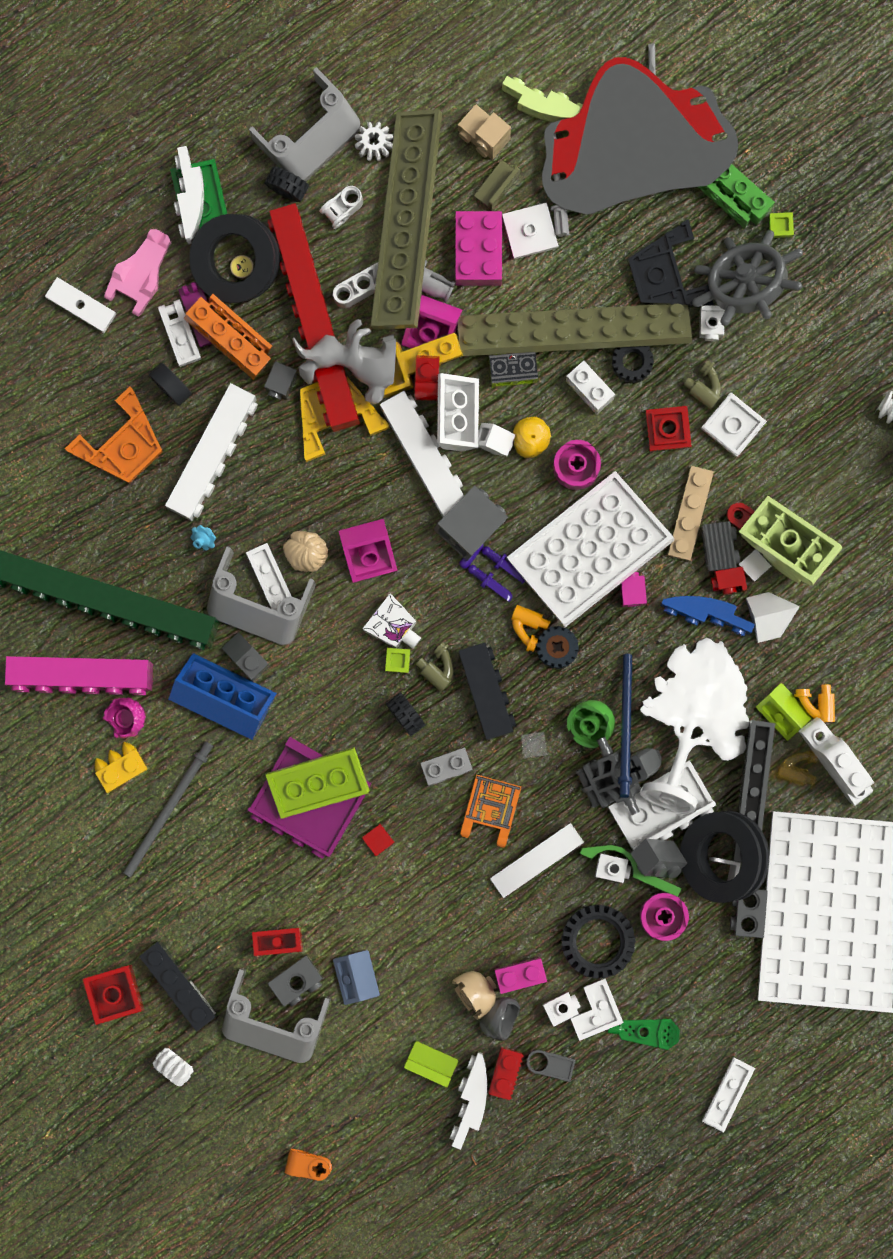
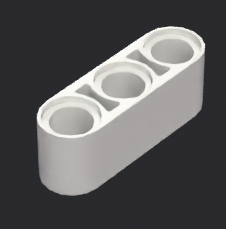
M378 262L334 288L333 297L338 307L349 308L375 293ZM362 280H367L370 286L367 289H360L357 286L358 283ZM342 291L350 294V297L345 301L337 298L338 294Z

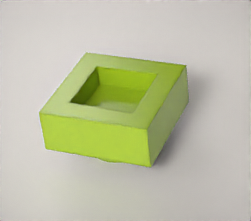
M793 212L769 214V230L774 232L773 238L794 236Z
M387 648L385 672L409 673L411 650Z

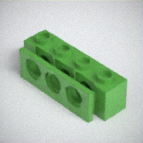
M732 164L713 183L698 187L744 229L748 226L750 220L757 226L775 204L769 196Z

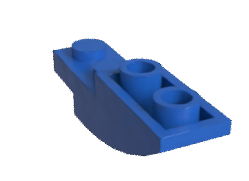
M700 596L672 597L663 599L660 605L664 607L663 611L675 617L677 614L686 617V622L698 626V623L703 625L706 618L709 617L711 618V623L723 627L724 624L732 627V632L744 636L745 633L750 635L755 624L734 615L737 606L713 598Z

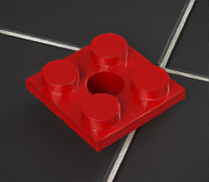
M687 406L646 410L650 452L692 447ZM666 422L674 424L675 432L672 434L665 433L662 425Z

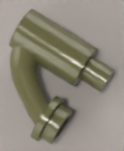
M708 360L700 372L703 373L704 377L708 374L711 389L699 380L695 382L691 378H688L684 385L690 389L689 394L711 410L720 399L721 385L713 368L715 363H711Z
M443 642L434 651L437 659L442 658L443 672L432 662L428 664L423 658L416 664L422 670L420 674L440 692L451 683L453 676V666L447 650L449 645Z

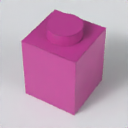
M634 572L620 583L622 607L645 606L647 604L645 576H639V572Z

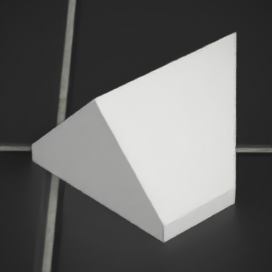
M770 592L747 597L746 601L751 620L755 624L754 631L757 643L780 638L800 606Z

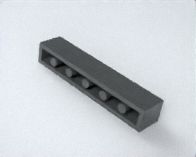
M751 720L749 721L738 813L749 817L762 831L775 723ZM734 840L731 861L742 863L740 848Z

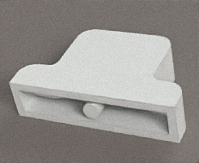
M816 717L798 731L853 806H856L873 792L871 785L874 784V781L849 746L841 738L833 735L820 718ZM822 732V738L817 740L815 737L816 733Z

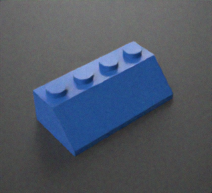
M193 653L175 679L168 700L253 740L277 693Z

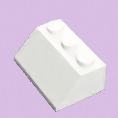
M443 373L438 374L437 443L442 449L454 451L478 448L479 379Z

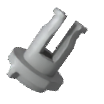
M424 267L422 292L441 298L446 303L455 282H450L442 275Z

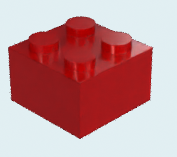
M132 965L83 979L95 1025L145 1010Z

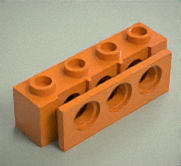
M214 294L210 296L208 303L200 297L186 312L184 320L253 380L270 362L271 358L267 354L273 346Z

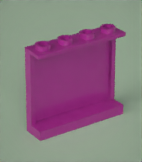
M289 737L272 771L323 757V755ZM266 779L248 811L252 813L250 818L261 824L264 820L272 824L271 830L282 836L284 832L293 836L292 842L301 847L307 844L313 848L311 853L323 859L325 855L331 857L366 794L281 819ZM366 781V782H367V785H368V787H369V789H370V787H371L372 784H371L370 782Z

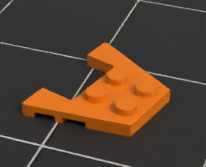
M129 386L115 400L131 417L127 423L98 450H95L80 434L65 449L68 453L130 484L163 451L134 390Z

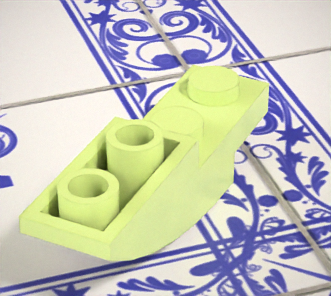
M506 76L502 83V91L519 100L518 110L542 120L556 122L574 117L583 106L581 103L575 104L569 101V97L562 92L555 93L551 90L546 98L543 92L536 88L531 90L524 86L525 83L516 77L510 78Z

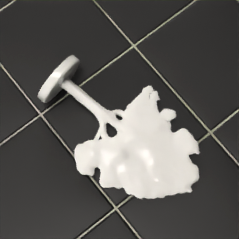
M709 638L698 641L696 649L691 654L686 649L685 644L674 650L667 662V667L676 674L675 677L669 678L667 681L661 676L655 678V687L662 694L654 699L649 696L648 699L642 701L644 705L640 708L645 716H651L668 726H674L675 735L679 738V747L667 784L660 782L645 783L641 795L656 806L679 813H692L697 805V800L693 795L677 787L687 756L694 746H712L715 753L722 760L726 761L744 753L747 746L744 736H735L737 730L749 727V718L746 715V708L743 706L747 701V686L744 684V679L738 665L734 664L732 657L728 654L726 647H724V643L722 641L715 643ZM681 726L684 727L683 733H680ZM697 726L703 730V734L698 738L691 739L693 729Z

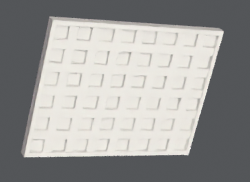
M773 811L769 843V868L766 882L768 895L765 932L761 945L757 1000L893 1013V822Z

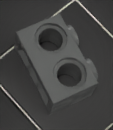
M757 890L752 894L755 898V904L750 908L744 905L743 899L732 901V906L736 907L735 916H731L730 930H734L733 935L764 938L768 891ZM748 917L753 921V928L750 931H744L741 927V922L744 918Z

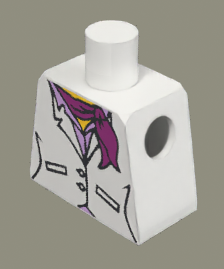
M391 594L388 595L363 627L364 632L394 648H397L403 641L414 649L421 640V637L411 630L416 624L415 619Z

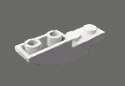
M184 146L177 148L179 155L175 156L177 170H182L183 177L179 178L181 191L186 192L177 194L178 201L174 202L177 216L181 215L183 224H179L181 238H186L187 243L191 244L201 223L204 205V183L200 166L191 167L187 147Z
M480 1052L477 1053V1056H471L467 1069L471 1070L468 1079L463 1077L458 1091L462 1092L461 1098L469 1102L468 1104L463 1103L458 1115L462 1120L459 1127L454 1125L449 1139L453 1140L452 1146L460 1150L469 1127L479 1131L485 1110L487 1075L483 1053Z

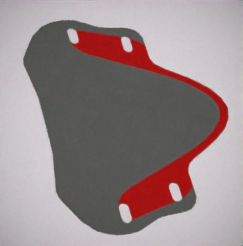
M615 57L607 61L596 73L580 112L574 117L552 122L545 129L546 160L542 173V182L547 196L553 203L571 211L593 214L623 201L672 189L707 186L713 183L731 166L736 158L738 139L733 126L722 115L716 97L710 88L696 86L680 91L672 90L653 72L636 60L626 57ZM704 96L706 98V101L702 104L692 105L690 103L691 99ZM567 130L569 132V135L565 138L555 139L553 137L554 133ZM725 132L728 135L725 140L717 142L712 140V136ZM561 172L566 174V178L563 180H551L553 174Z

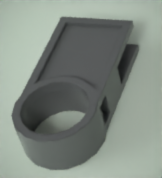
M536 1049L529 1053L527 1066L535 1074L570 1082L576 1060ZM534 1053H542L546 1056L547 1065L544 1069L536 1071L530 1066L529 1059Z

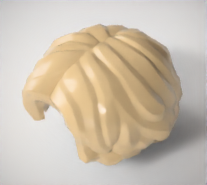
M293 532L291 539L283 545L285 557L295 570L304 572L317 571L323 566L328 557L326 543L317 533Z

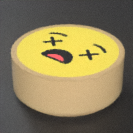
M239 255L232 260L230 268L236 278L244 280L251 275L254 265L249 257Z

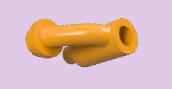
M517 605L511 618L514 631L527 646L526 651L534 652L538 639L534 635L530 638L525 632L523 625L536 630L538 627L547 630L551 621L543 619V614Z
M821 685V694H818V709L808 699V697H812L810 689H796L794 697L799 698L804 709L813 719L818 717L824 723L835 722L834 694H831V685Z

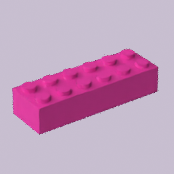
M6 656L5 685L11 687L12 691L19 693H29L30 689H35L39 693H53V689H59L58 692L63 694H76V690H82L85 694L97 695L100 693V690H106V693H109V695H123V691H129L132 695L146 696V691L152 692L153 663L149 660Z

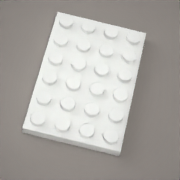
M615 471L511 553L507 559L562 625L567 627L674 541V537Z

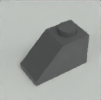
M239 632L222 647L226 654L253 682L270 667L266 660Z

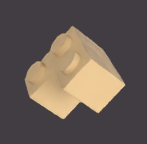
M475 105L458 124V131L460 132L458 135L466 143L472 142L477 147V152L484 158L488 156L493 160L511 138V126L494 112L489 116L478 105Z

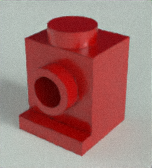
M743 567L715 571L714 577L711 578L713 592L723 591V595L736 593L737 588H740V593L747 590Z

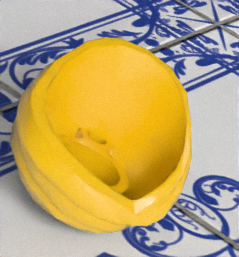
M535 416L526 417L518 421L513 430V434H515L513 439L515 450L524 458L538 456L550 443V429L541 418Z

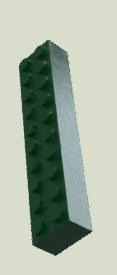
M0 550L1 588H6V585H10V589L24 595L32 592V596L46 602L54 599L55 603L65 608L72 609L74 605L82 613L94 616L96 612L100 614L99 617H102V619L116 623L117 619L122 620V624L132 629L138 630L139 626H141L149 634L160 637L161 633L167 635L169 640L182 644L183 640L189 641V645L196 649L204 651L205 647L212 648L220 623L216 617Z

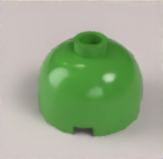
M587 700L581 702L570 711L567 718L568 731L571 730L574 735L573 739L578 744L587 748H597L599 745L596 740L605 737L607 741L610 739L615 729V717L612 710L603 702Z

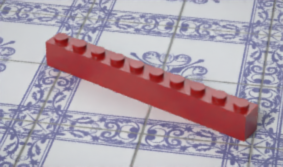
M296 203L269 211L271 219H268L270 231L276 233L279 254L281 253L283 261L280 262L283 275H288L290 283H286L289 297L294 296L296 304L292 305L295 318L300 317L302 326H298L301 339H306L308 345L304 349L310 350L325 335L335 337L300 212ZM334 365L329 368H317L314 372L313 381L314 383H319L320 391H317L320 405L325 404L327 412L323 413L326 426H331L333 432L359 425L360 421L344 366Z

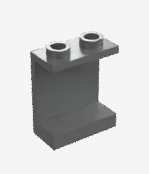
M474 485L437 523L433 530L468 561L483 543L505 523L508 516L500 505H495L489 499L488 494L483 489H478Z

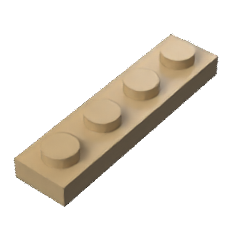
M691 466L673 532L674 541L670 544L667 556L691 561L714 471Z

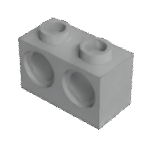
M465 748L421 763L428 786L473 771Z

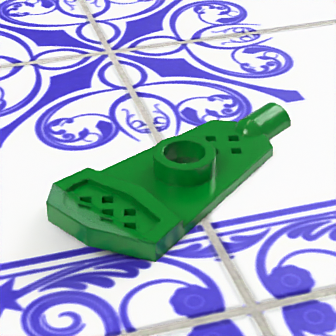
M671 1019L623 1020L622 1024L608 1029V1033L619 1034L622 1040L666 1050L676 1045L680 1037V1029ZM645 1027L648 1029V1035L642 1037L639 1031Z

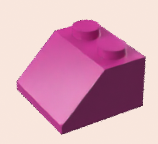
M421 295L418 327L406 328L401 345L414 348L455 333L462 309Z
M384 519L339 531L353 583L398 571Z

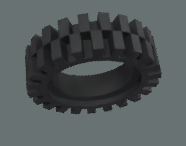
M605 905L587 906L575 912L564 926L561 939L563 953L571 967L580 974L595 979L609 978L623 970L632 959L636 943L634 930L629 920L620 911ZM596 919L610 922L615 926L620 936V947L617 954L610 961L602 964L586 961L580 955L576 945L577 934L585 923Z

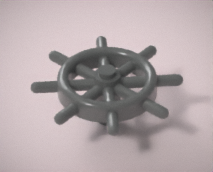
M772 230L766 231L761 243H746L736 246L733 239L727 237L724 240V244L728 251L722 254L712 267L696 265L694 267L696 274L708 276L710 291L694 298L692 304L695 307H699L714 300L720 308L725 310L720 320L723 326L729 325L734 313H750L759 310L764 319H770L772 313L768 305L775 301L784 289L795 291L802 289L801 282L788 280V271L785 264L800 258L803 255V250L797 248L781 256L775 248L769 246L774 237ZM752 259L750 264L745 263L744 260ZM762 259L769 261L768 263L759 267ZM736 265V271L729 270L732 266ZM776 269L774 277L763 276ZM722 278L731 280L720 286ZM761 285L767 286L762 291H760ZM736 289L733 297L725 295L726 293Z

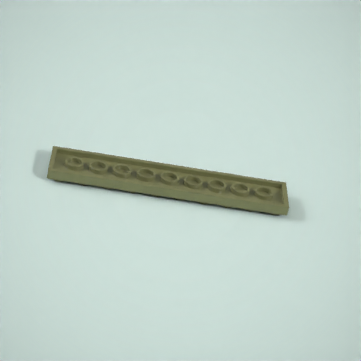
M439 109L396 113L371 327L373 329L418 327L442 112Z
M681 304L462 315L458 321L459 344L463 356L692 343L688 305Z

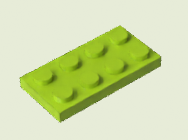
M355 747L266 774L281 819L365 795L370 791Z

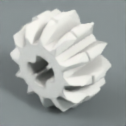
M368 122V129L361 126L359 128L361 134L355 135V140L359 141L355 144V148L361 149L359 152L361 157L368 154V161H371L373 156H376V160L380 161V154L385 157L389 155L387 149H392L393 144L390 141L393 140V135L387 134L389 131L387 126L381 129L380 122H377L375 127H372V123ZM374 138L375 141V138H377L378 144L375 145L373 143V145H371L370 139Z
M164 1048L159 1052L153 1062L154 1068L176 1086H182L193 1073L192 1066L169 1048Z

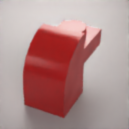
M416 355L415 400L438 401L440 356Z

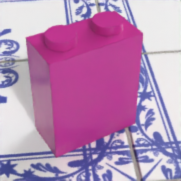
M540 957L494 969L501 994L547 982Z

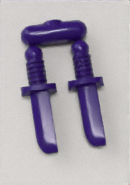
M484 544L468 561L464 558L460 560V567L463 569L468 568L469 573L473 574L477 579L479 578L482 582L480 585L482 588L485 586L489 587L508 602L512 599L511 592L492 578L493 573L490 572L487 575L475 565H470L479 552L482 550L484 555L496 563L494 568L497 570L501 567L521 583L525 582L513 565L506 560L508 556L505 553L500 557L499 554L495 553V551L493 552L488 546L483 547Z

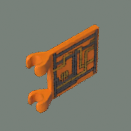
M476 774L460 835L469 838L473 822L500 830L497 846L505 848L521 786Z

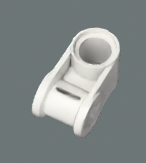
M348 186L326 202L319 212L325 214L333 223L332 227L336 229L362 207V194L357 187ZM350 194L358 196V200L354 203L346 201Z

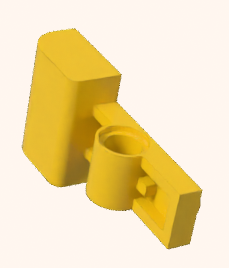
M452 333L406 351H402L401 345L396 342L394 383L385 389L383 398H388L414 388L411 375L416 373V355L440 356L439 366L442 363L463 356L457 335Z

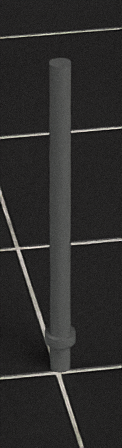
M205 741L200 751L194 754L195 759L125 868L124 874L132 877L203 762H207L208 759L206 757L213 748V745Z

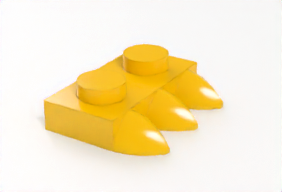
M123 742V757L116 751H109V765L101 759H95V774L106 793H110L148 770L139 752L130 743Z

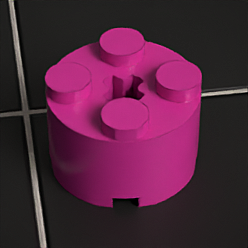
M571 440L561 446L555 455L553 464L554 475L557 481L568 489H585L591 486L598 477L601 459L597 450L590 443L584 440ZM575 460H578L579 464L583 465L580 466L579 470H576L574 466H571L572 464H574Z
M669 893L652 895L643 903L640 910V923L643 930L650 937L661 941H669L679 937L686 929L689 921L688 909L684 902L677 896ZM662 910L670 914V918L666 919L667 923L665 924L662 920H658Z

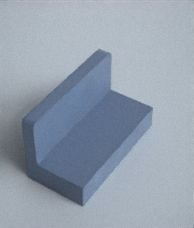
M368 950L333 959L344 1005L380 995Z

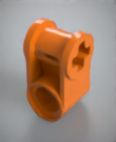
M289 1149L284 1173L295 1177L321 1181L331 1173L332 1164L324 1156L310 1154L303 1150ZM319 1163H322V1167L326 1169L321 1174L315 1168Z

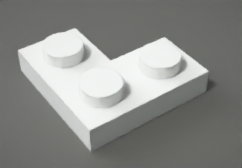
M605 978L583 987L592 1009L570 1018L579 1041L623 1023Z

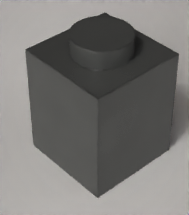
M275 361L264 386L268 396L276 400H281V397L287 400L298 376L297 370Z

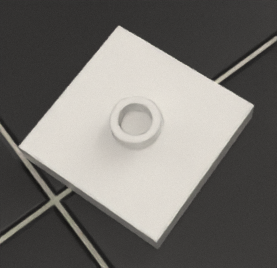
M547 203L502 214L514 259L558 248Z
M730 393L701 429L737 458L767 421L733 393Z

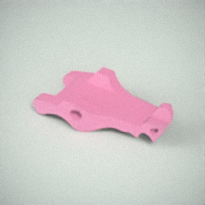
M151 229L138 251L127 260L116 265L104 298L112 301L117 291L137 302L132 314L139 317L158 291L159 268L171 244L169 236L157 229Z

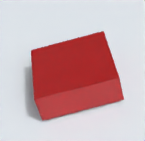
M381 824L362 837L375 856H378L395 843Z

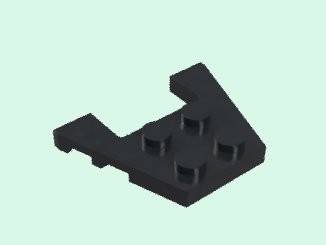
M689 219L683 221L679 226L670 232L668 231L664 236L628 258V264L640 304H681L695 307L692 304L693 299L710 291L708 285L685 291L672 247L694 241ZM713 300L701 306H713Z

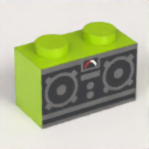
M535 352L493 354V356H489L492 387L538 383Z

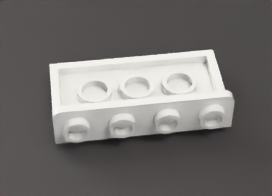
M690 760L684 765L677 787L695 797L697 805L694 812L679 813L656 806L643 798L641 795L643 787L634 796L640 810L639 813L631 815L624 801L616 802L608 807L632 850L646 838L666 840L673 836L671 831L677 827L683 830L693 823L692 819L696 816H703L714 812L712 807L716 806V803L712 800ZM670 772L653 782L667 784Z

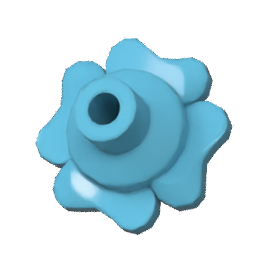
M202 525L192 528L191 540L194 541L193 545L195 548L200 549L202 547L207 551L209 548L215 547L214 541L216 537L210 528L203 527Z

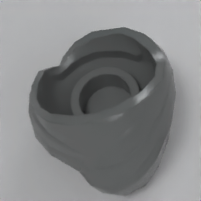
M510 997L496 999L491 1010L481 1018L480 1028L484 1035L499 1041L508 1039L520 1012V1005L516 999Z

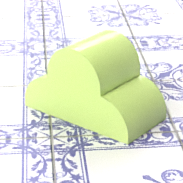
M769 496L765 498L739 531L740 535L751 546L762 553L765 559L778 571L797 583L802 581L810 586L814 585L842 550V546Z

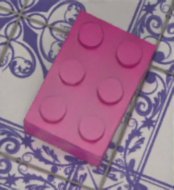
M456 211V286H502V211Z

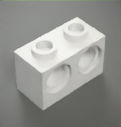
M585 361L581 362L566 376V382L596 414L614 400V392Z

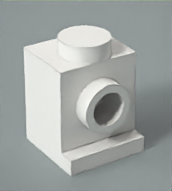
M701 306L699 338H705V341H718L719 338H723L724 326L721 325L720 320L724 314V309L719 306ZM715 320L717 325L710 326L708 321Z
M569 992L543 1004L553 1027L578 1015L577 1009L581 1007L575 994L570 996ZM561 1004H566L568 1007L565 1013L559 1011Z

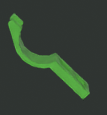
M613 845L582 848L579 853L592 859L597 853L605 850H615L629 860L633 878L677 897L681 891V888L657 877L644 876L638 870L637 863L632 855L622 847Z

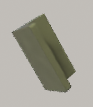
M501 160L475 193L474 199L493 211L520 176V169L517 166L513 169Z

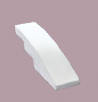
M570 823L490 879L504 898L583 844L584 841Z

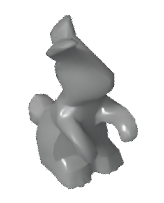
M357 319L349 326L346 345H342L334 336L325 335L310 350H305L294 337L292 338L297 353L302 359H307L306 362L299 366L300 376L308 384L312 383L314 372L317 368H329L334 365L345 366L360 382L369 386L365 394V400L369 403L377 404L383 399L385 389L394 383L396 338H394V334L383 337L380 348L361 346L359 344L361 337L370 334L371 330L364 328L356 332L362 325L361 320Z

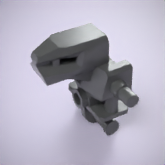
M605 737L596 740L603 757L599 760L593 759L586 763L583 768L575 771L583 785L581 788L582 792L587 794L592 808L598 805L604 808L614 801L617 803L624 801L631 815L639 813L640 810L634 796L641 790L639 782L656 773L661 766L662 757L659 750L646 748L630 755V777L632 778V784L629 789V797L621 798L620 785L618 784L621 749L613 751Z

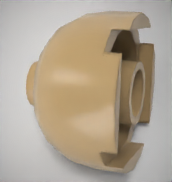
M470 971L452 980V984L458 985L455 991L467 1010L473 1009L477 1013L473 1016L475 1019L479 1020L484 1017L495 1004L496 995L494 989L496 985L490 976L485 978L479 972Z

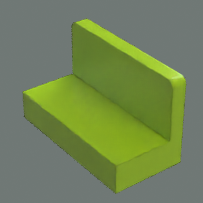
M782 683L756 706L770 723H775V728L787 741L812 719L803 705Z
M416 1041L404 1068L448 1087L458 1059Z

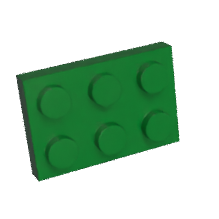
M215 159L191 164L192 168L200 166L204 183V205L199 229L212 218L227 214ZM176 167L171 168L170 171L177 198V194L185 193L186 191H181L179 178L183 177L182 170H177Z

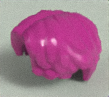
M129 697L114 699L104 711L103 720L107 721L114 728L115 738L136 736L144 727L146 718L144 709L139 702Z

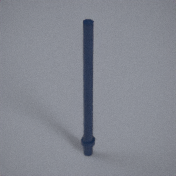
M631 654L623 655L620 777H618L621 798L629 797V789L632 784V778L630 777Z

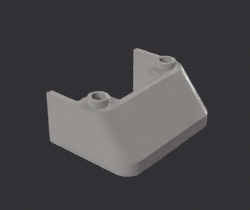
M317 67L313 70L315 82L324 90L320 96V102L327 113L294 143L285 135H277L267 142L253 126L249 129L252 140L278 167L294 173L305 181L358 134L361 127L358 116L342 93Z
M226 547L213 579L207 604L208 614L216 617L222 623L279 645L291 644L296 637L316 586L315 581L309 579L301 600L294 597H286L280 602L277 611L234 595L237 582L235 577L227 572L234 552L231 548Z
M239 969L222 1026L224 1036L229 1040L297 1063H305L310 1060L314 1053L331 997L327 996L325 998L318 1020L303 1018L296 1024L294 1033L249 1018L251 1002L247 997L239 994L247 970Z

